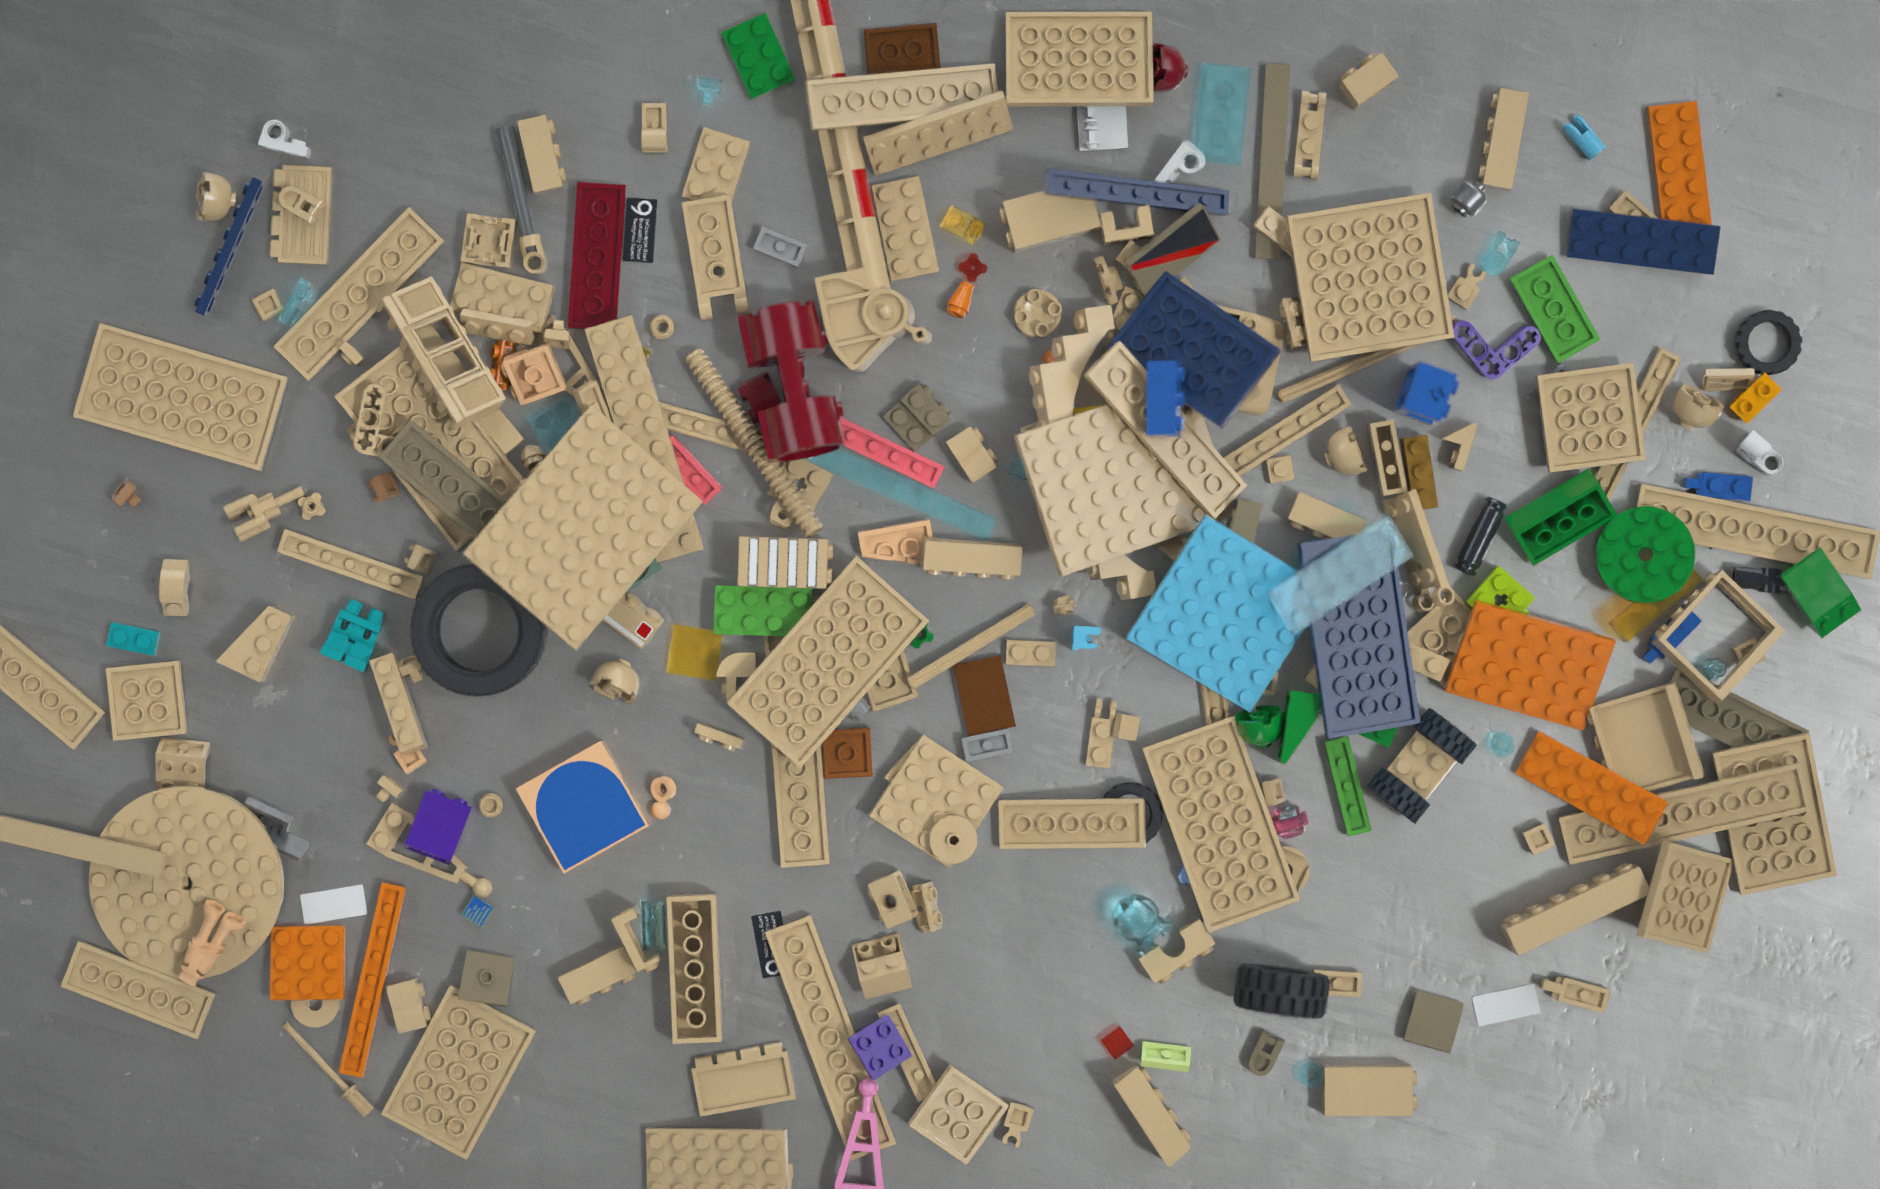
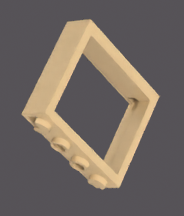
M1723 570L1716 573L1710 572L1702 581L1703 587L1699 591L1695 589L1686 598L1688 603L1683 608L1681 606L1678 607L1671 614L1672 620L1670 623L1660 626L1654 633L1657 637L1651 642L1714 703L1723 701L1785 632ZM1717 585L1766 633L1715 688L1666 639Z

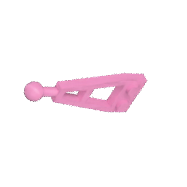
M865 1078L859 1084V1091L863 1095L862 1110H856L835 1180V1189H884L876 1112H871L872 1097L878 1091V1084L875 1080H871V1078ZM861 1119L870 1120L872 1143L855 1142ZM852 1150L873 1152L876 1185L843 1182Z

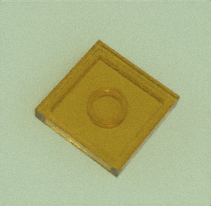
M675 625L667 673L716 680L723 634H714L713 630Z

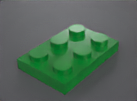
M766 13L721 32L751 100L796 81Z

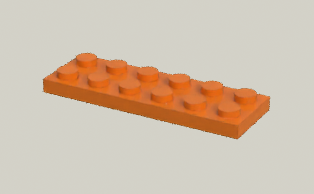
M1697 101L1647 107L1660 218L1712 225Z
M1541 731L1537 733L1515 773L1643 845H1646L1669 804L1668 801Z

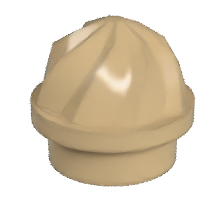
M528 445L521 452V463L525 465L526 469L532 470L539 462L543 461L545 457L544 452L538 446Z

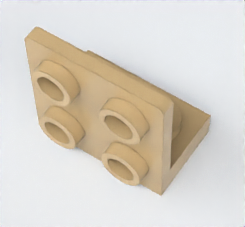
M161 737L155 753L156 790L186 785L205 788V763L210 752V742Z

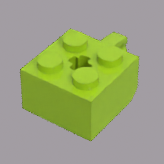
M1498 565L1487 574L1464 602L1470 609H1473L1475 600L1529 614L1526 608L1535 600V597ZM1496 595L1504 596L1505 599H1502L1505 600L1503 605L1495 604L1494 601L1497 600H1495L1494 597Z

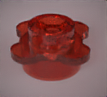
M971 253L965 262L959 263L958 269L960 272H964L969 282H975L980 274L987 272V265L981 263L977 254ZM975 266V269L971 270L970 267Z

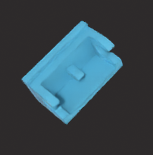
M1072 625L1071 650L1078 651V648H1096L1097 644L1086 642L1092 641V637L1087 635L1101 634V627Z

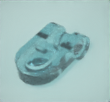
M1499 230L1482 257V270L1490 276L1502 273L1521 242L1516 239H1509L1505 236L1506 233ZM1499 245L1507 248L1505 254L1497 251Z

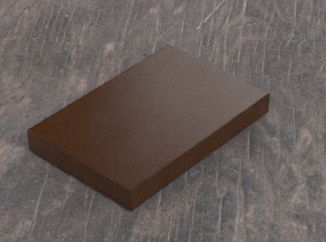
M937 23L864 29L868 75L941 68Z
M1001 655L953 665L968 737L1016 727Z

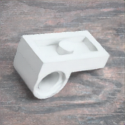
M270 120L264 125L258 143L259 146L309 159L311 149L305 147L306 142L292 139L291 143L288 142L289 130L282 122ZM276 126L281 127L282 133L280 137L276 139L271 138V129Z
M1184 141L1154 181L1173 184L1180 174L1177 171L1178 169L1185 173H1194L1201 170L1205 165L1204 154L1190 141ZM1188 155H1194L1197 159V164L1194 168L1187 164Z

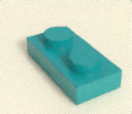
M111 622L106 646L156 656L160 632Z

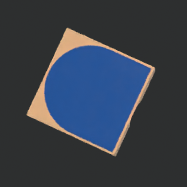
M604 740L599 741L516 788L563 874L651 825L635 795L625 784L620 769Z

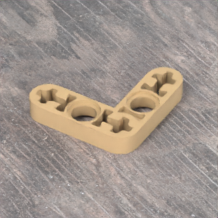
M377 383L368 385L364 390L354 446L362 454L379 457L383 452V443L385 441H392L395 437L379 434L386 391L382 385ZM374 388H378V393L382 394V397L377 398L375 406L380 405V410L373 407L365 408V403L371 404L372 397L368 395V391H373ZM366 412H374L376 414L377 422L374 425L369 426L364 423L363 416ZM360 427L367 430L375 429V434L369 433L368 441L372 442V446H367L366 449H362V444L358 443V440L363 439L365 431L360 432Z

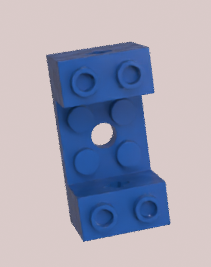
M1421 361L1409 366L1393 413L1427 425H1432L1433 421L1441 422L1442 418L1446 419L1449 414L1451 405L1447 403L1450 395H1455L1458 389L1459 381L1456 380L1458 374Z

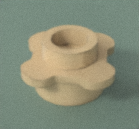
M313 493L310 497L299 498L298 505L302 508V517L305 520H310L313 516H323L326 510L322 505V497L319 493ZM310 504H313V505H314V508H313V509H311V508L309 507Z
M1069 595L1062 596L1053 601V612L1060 616L1068 615L1074 611L1073 609L1077 608L1076 601L1072 600V597Z

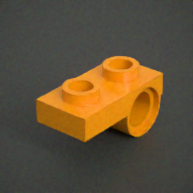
M1764 372L1746 390L1740 393L1731 402L1729 407L1748 424L1782 389Z

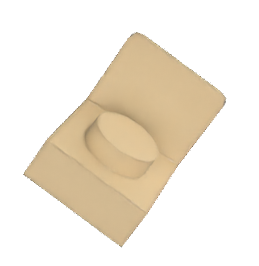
M1469 424L1440 439L1458 445V449H1453L1449 462L1453 463L1451 469L1460 472L1464 471L1478 424Z

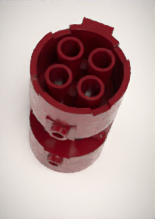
M799 301L785 302L760 308L757 315L754 316L752 313L738 316L748 368L777 366L785 403L758 412L768 463L812 458L845 447L840 417L844 416L842 403L836 402L835 396L810 397L808 381L802 380L805 378L803 360L824 353L825 345H829L826 331H821L814 301H806V305H801Z

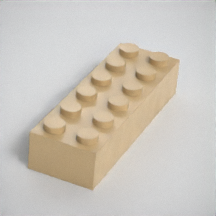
M1621 863L1615 866V871L1610 874L1603 872L1592 877L1593 882L1589 884L1579 883L1570 888L1571 892L1565 895L1558 893L1549 897V902L1544 905L1537 903L1526 908L1527 913L1523 915L1513 914L1503 919L1505 923L1501 924L1500 928L1511 951L1520 956L1647 896L1650 888L1640 867L1632 863Z
M717 893L668 895L666 900L673 1044L722 1042L723 1025Z

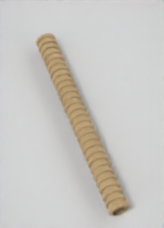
M697 349L691 352L686 357L685 363L690 364L689 369L694 370L693 374L698 376V382L703 383L701 385L702 388L707 389L706 393L711 395V401H715V407H719V413H723V418L728 420L727 424L732 426V432H736L735 436L741 439L740 443L745 445L744 449L749 451L748 455L750 457L753 456L752 461L754 463L757 462V468L762 470L761 474L766 475L765 480L770 481L769 486L771 488L774 487V493L779 494L778 499L783 500L782 505L787 506L786 511L792 513L791 518L796 519L795 524L800 525L799 530L804 531L805 538L818 533L822 529L823 524L818 523L819 518L817 516L814 517L815 512L813 510L810 511L809 504H805L806 499L801 498L802 493L797 492L796 485H792L793 480L788 479L789 474L784 473L785 469L779 466L780 462L768 463L764 442L762 441L763 436L758 435V429H754L755 425L750 423V417L745 416L746 412L741 410L742 406L740 404H737V398H733L734 394L729 392L728 386L724 385L725 381L720 379L721 375L719 373L716 374L717 369L715 367L712 368L713 363L708 361L707 355H703L704 350Z

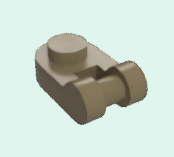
M1264 1029L1261 1031L1248 1060L1251 1072L1258 1076H1264L1272 1070L1285 1043L1284 1039L1272 1037L1269 1035L1270 1032ZM1265 1044L1273 1047L1270 1054L1262 1050Z

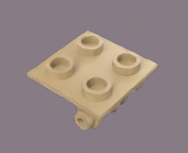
M1299 297L1283 298L1280 301L1281 306H1279L1281 318L1287 317L1282 323L1288 322L1289 325L1284 330L1290 329L1289 332H1285L1287 344H1290L1291 349L1307 345Z

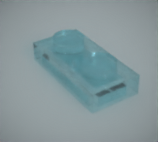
M300 278L278 321L287 326H291L292 323L295 324L302 313L299 309L303 301L307 302L313 293V289H311L313 283Z
M641 901L643 950H667L665 901Z

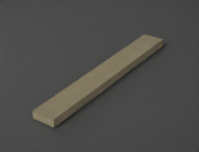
M1265 64L1257 219L1267 206L1282 216L1290 65ZM1256 230L1255 259L1280 260V248Z

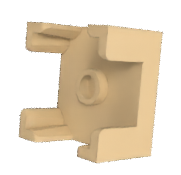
M1149 205L1138 207L1135 212L1137 227H1134L1133 224L1120 226L1119 230L1115 228L1113 212L1100 213L1099 221L1101 224L1103 246L1126 243L1130 240L1151 239L1154 232Z

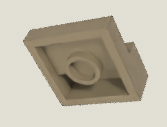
M919 383L883 416L915 453L952 420L949 417L952 412L943 402L938 405L932 398L935 395L934 392L926 384L922 387Z

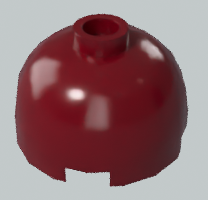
M1155 43L1153 45V92L1169 93L1177 89L1183 82V79L1187 77L1188 65L1177 48Z

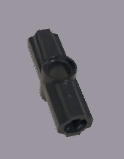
M1734 566L1731 579L1742 589H1756L1758 592L1780 594V592L1789 593L1780 577L1785 572L1782 569L1765 567L1756 569Z

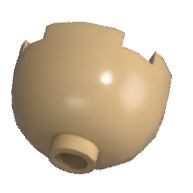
M202 172L203 178H199L196 201H198L200 211H196V218L198 221L207 222L221 220L228 214L229 208L235 206L236 193L231 192V185L224 177L214 173Z
M1683 384L1677 391L1674 399V411L1676 416L1681 419L1680 424L1690 430H1693L1694 427L1702 429L1713 425L1722 414L1724 405L1712 395L1708 398L1701 394V389Z
M1352 426L1335 432L1328 442L1329 452L1324 453L1329 467L1334 466L1339 473L1347 476L1368 471L1366 463L1363 464V452L1356 434L1352 431Z
M623 659L602 663L595 670L589 682V685H595L593 690L598 694L613 701L614 697L625 699V704H632L635 701L640 687L636 671L631 668V664Z

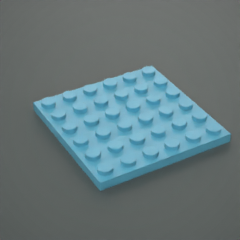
M1205 514L1126 638L1248 712H1251L1309 623L1302 573Z

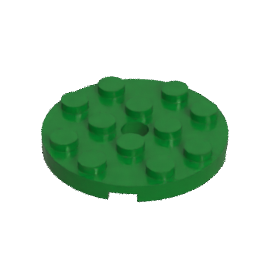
M1640 506L1625 510L1609 521L1597 543L1596 561L1603 581L1613 593L1633 603L1653 604L1671 597L1686 585L1695 565V545L1688 528L1677 516L1658 507ZM1648 548L1652 551L1653 556L1649 561H1642L1638 554L1641 550Z

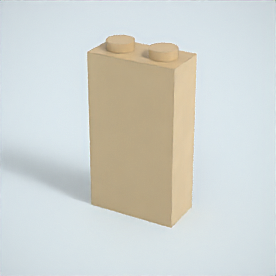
M1410 1064L1322 1065V1113L1324 1116H1413V1110H1417V1096L1413 1095V1085H1417V1072L1413 1071V1067Z

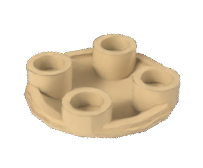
M1032 289L1024 293L1017 300L1014 307V320L1017 327L1024 334L1031 337H1045L1053 333L1059 326L1062 318V307L1057 298L1050 292L1042 289Z

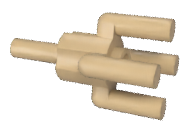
M301 486L275 499L271 493L258 499L255 494H249L223 508L230 521L246 513L249 514L250 521L234 528L240 542L269 529L270 523L268 520L281 515L279 507L305 494Z

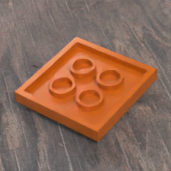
M274 927L271 932L270 1000H345L346 927Z

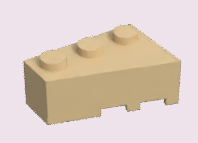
M274 605L268 606L215 662L253 680L265 682L295 615Z

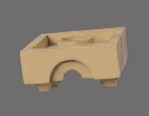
M467 213L461 262L511 269L517 220ZM478 235H481L479 238L480 245L477 244L476 240ZM506 235H508L507 249L505 252L504 250L506 243Z

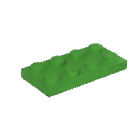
M1553 255L1509 279L1534 325L1540 331L1541 337L1556 364L1600 340Z
M715 585L714 634L785 636L813 605V588Z

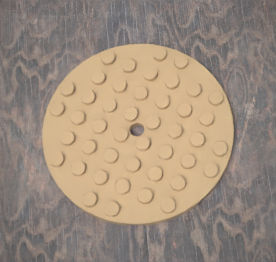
M189 785L171 786L151 791L121 809L109 821L102 831L100 838L167 853L163 878L178 883L181 877L186 876L192 880V887L188 890L184 888L182 893L178 890H171L168 894H154L153 880L155 877L91 862L89 869V892L95 916L107 938L127 959L179 979L178 976L182 971L180 966L184 961L188 943L192 941V937L197 936L205 919L203 905L208 899L217 901L224 906L225 912L215 924L208 940L213 939L223 916L227 912L236 913L246 920L243 929L232 931L223 942L226 944V948L222 950L223 954L217 958L203 978L222 974L235 968L252 956L266 941L277 922L284 895V872L278 849L258 817L239 801L224 793L220 794L204 787Z

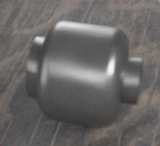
M1475 180L1473 183L1468 181L1462 182L1451 195L1453 203L1451 207L1465 218L1467 216H1475L1487 202V197L1484 194L1486 189Z

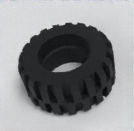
M1244 963L1237 969L1233 1001L1237 1007L1254 1012L1295 1018L1321 1019L1327 1010L1330 980L1327 975L1312 971L1274 965Z

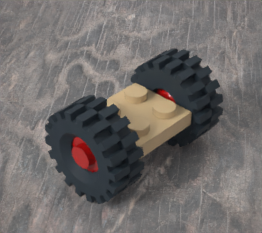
M1428 708L1420 718L1421 723L1415 724L1414 728L1417 732L1386 770L1382 767L1367 785L1377 796L1414 824L1417 823L1430 806L1426 800L1455 763L1463 764L1477 747V744L1465 733L1431 708Z

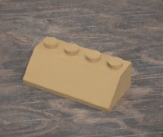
M1136 1064L1112 1081L1169 1168L1191 1149L1188 1142L1192 1139L1185 1128L1180 1130L1175 1122L1179 1119L1171 1107L1166 1109L1162 1101L1165 1098L1158 1087L1153 1089L1148 1081L1152 1078L1145 1067L1140 1069Z

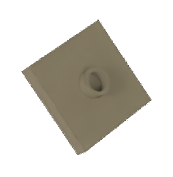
M467 950L458 999L506 1007L515 958Z

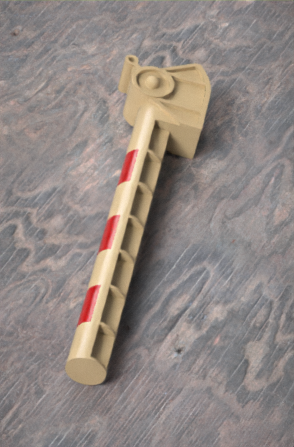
M790 0L807 81L846 77L831 1ZM857 127L817 130L847 271L814 279L828 341L839 359L852 371L860 373L864 372L895 339L904 336L909 331L912 333L914 340L923 345L929 344L932 341V334L922 327H913L915 320L913 305L905 296L890 288Z

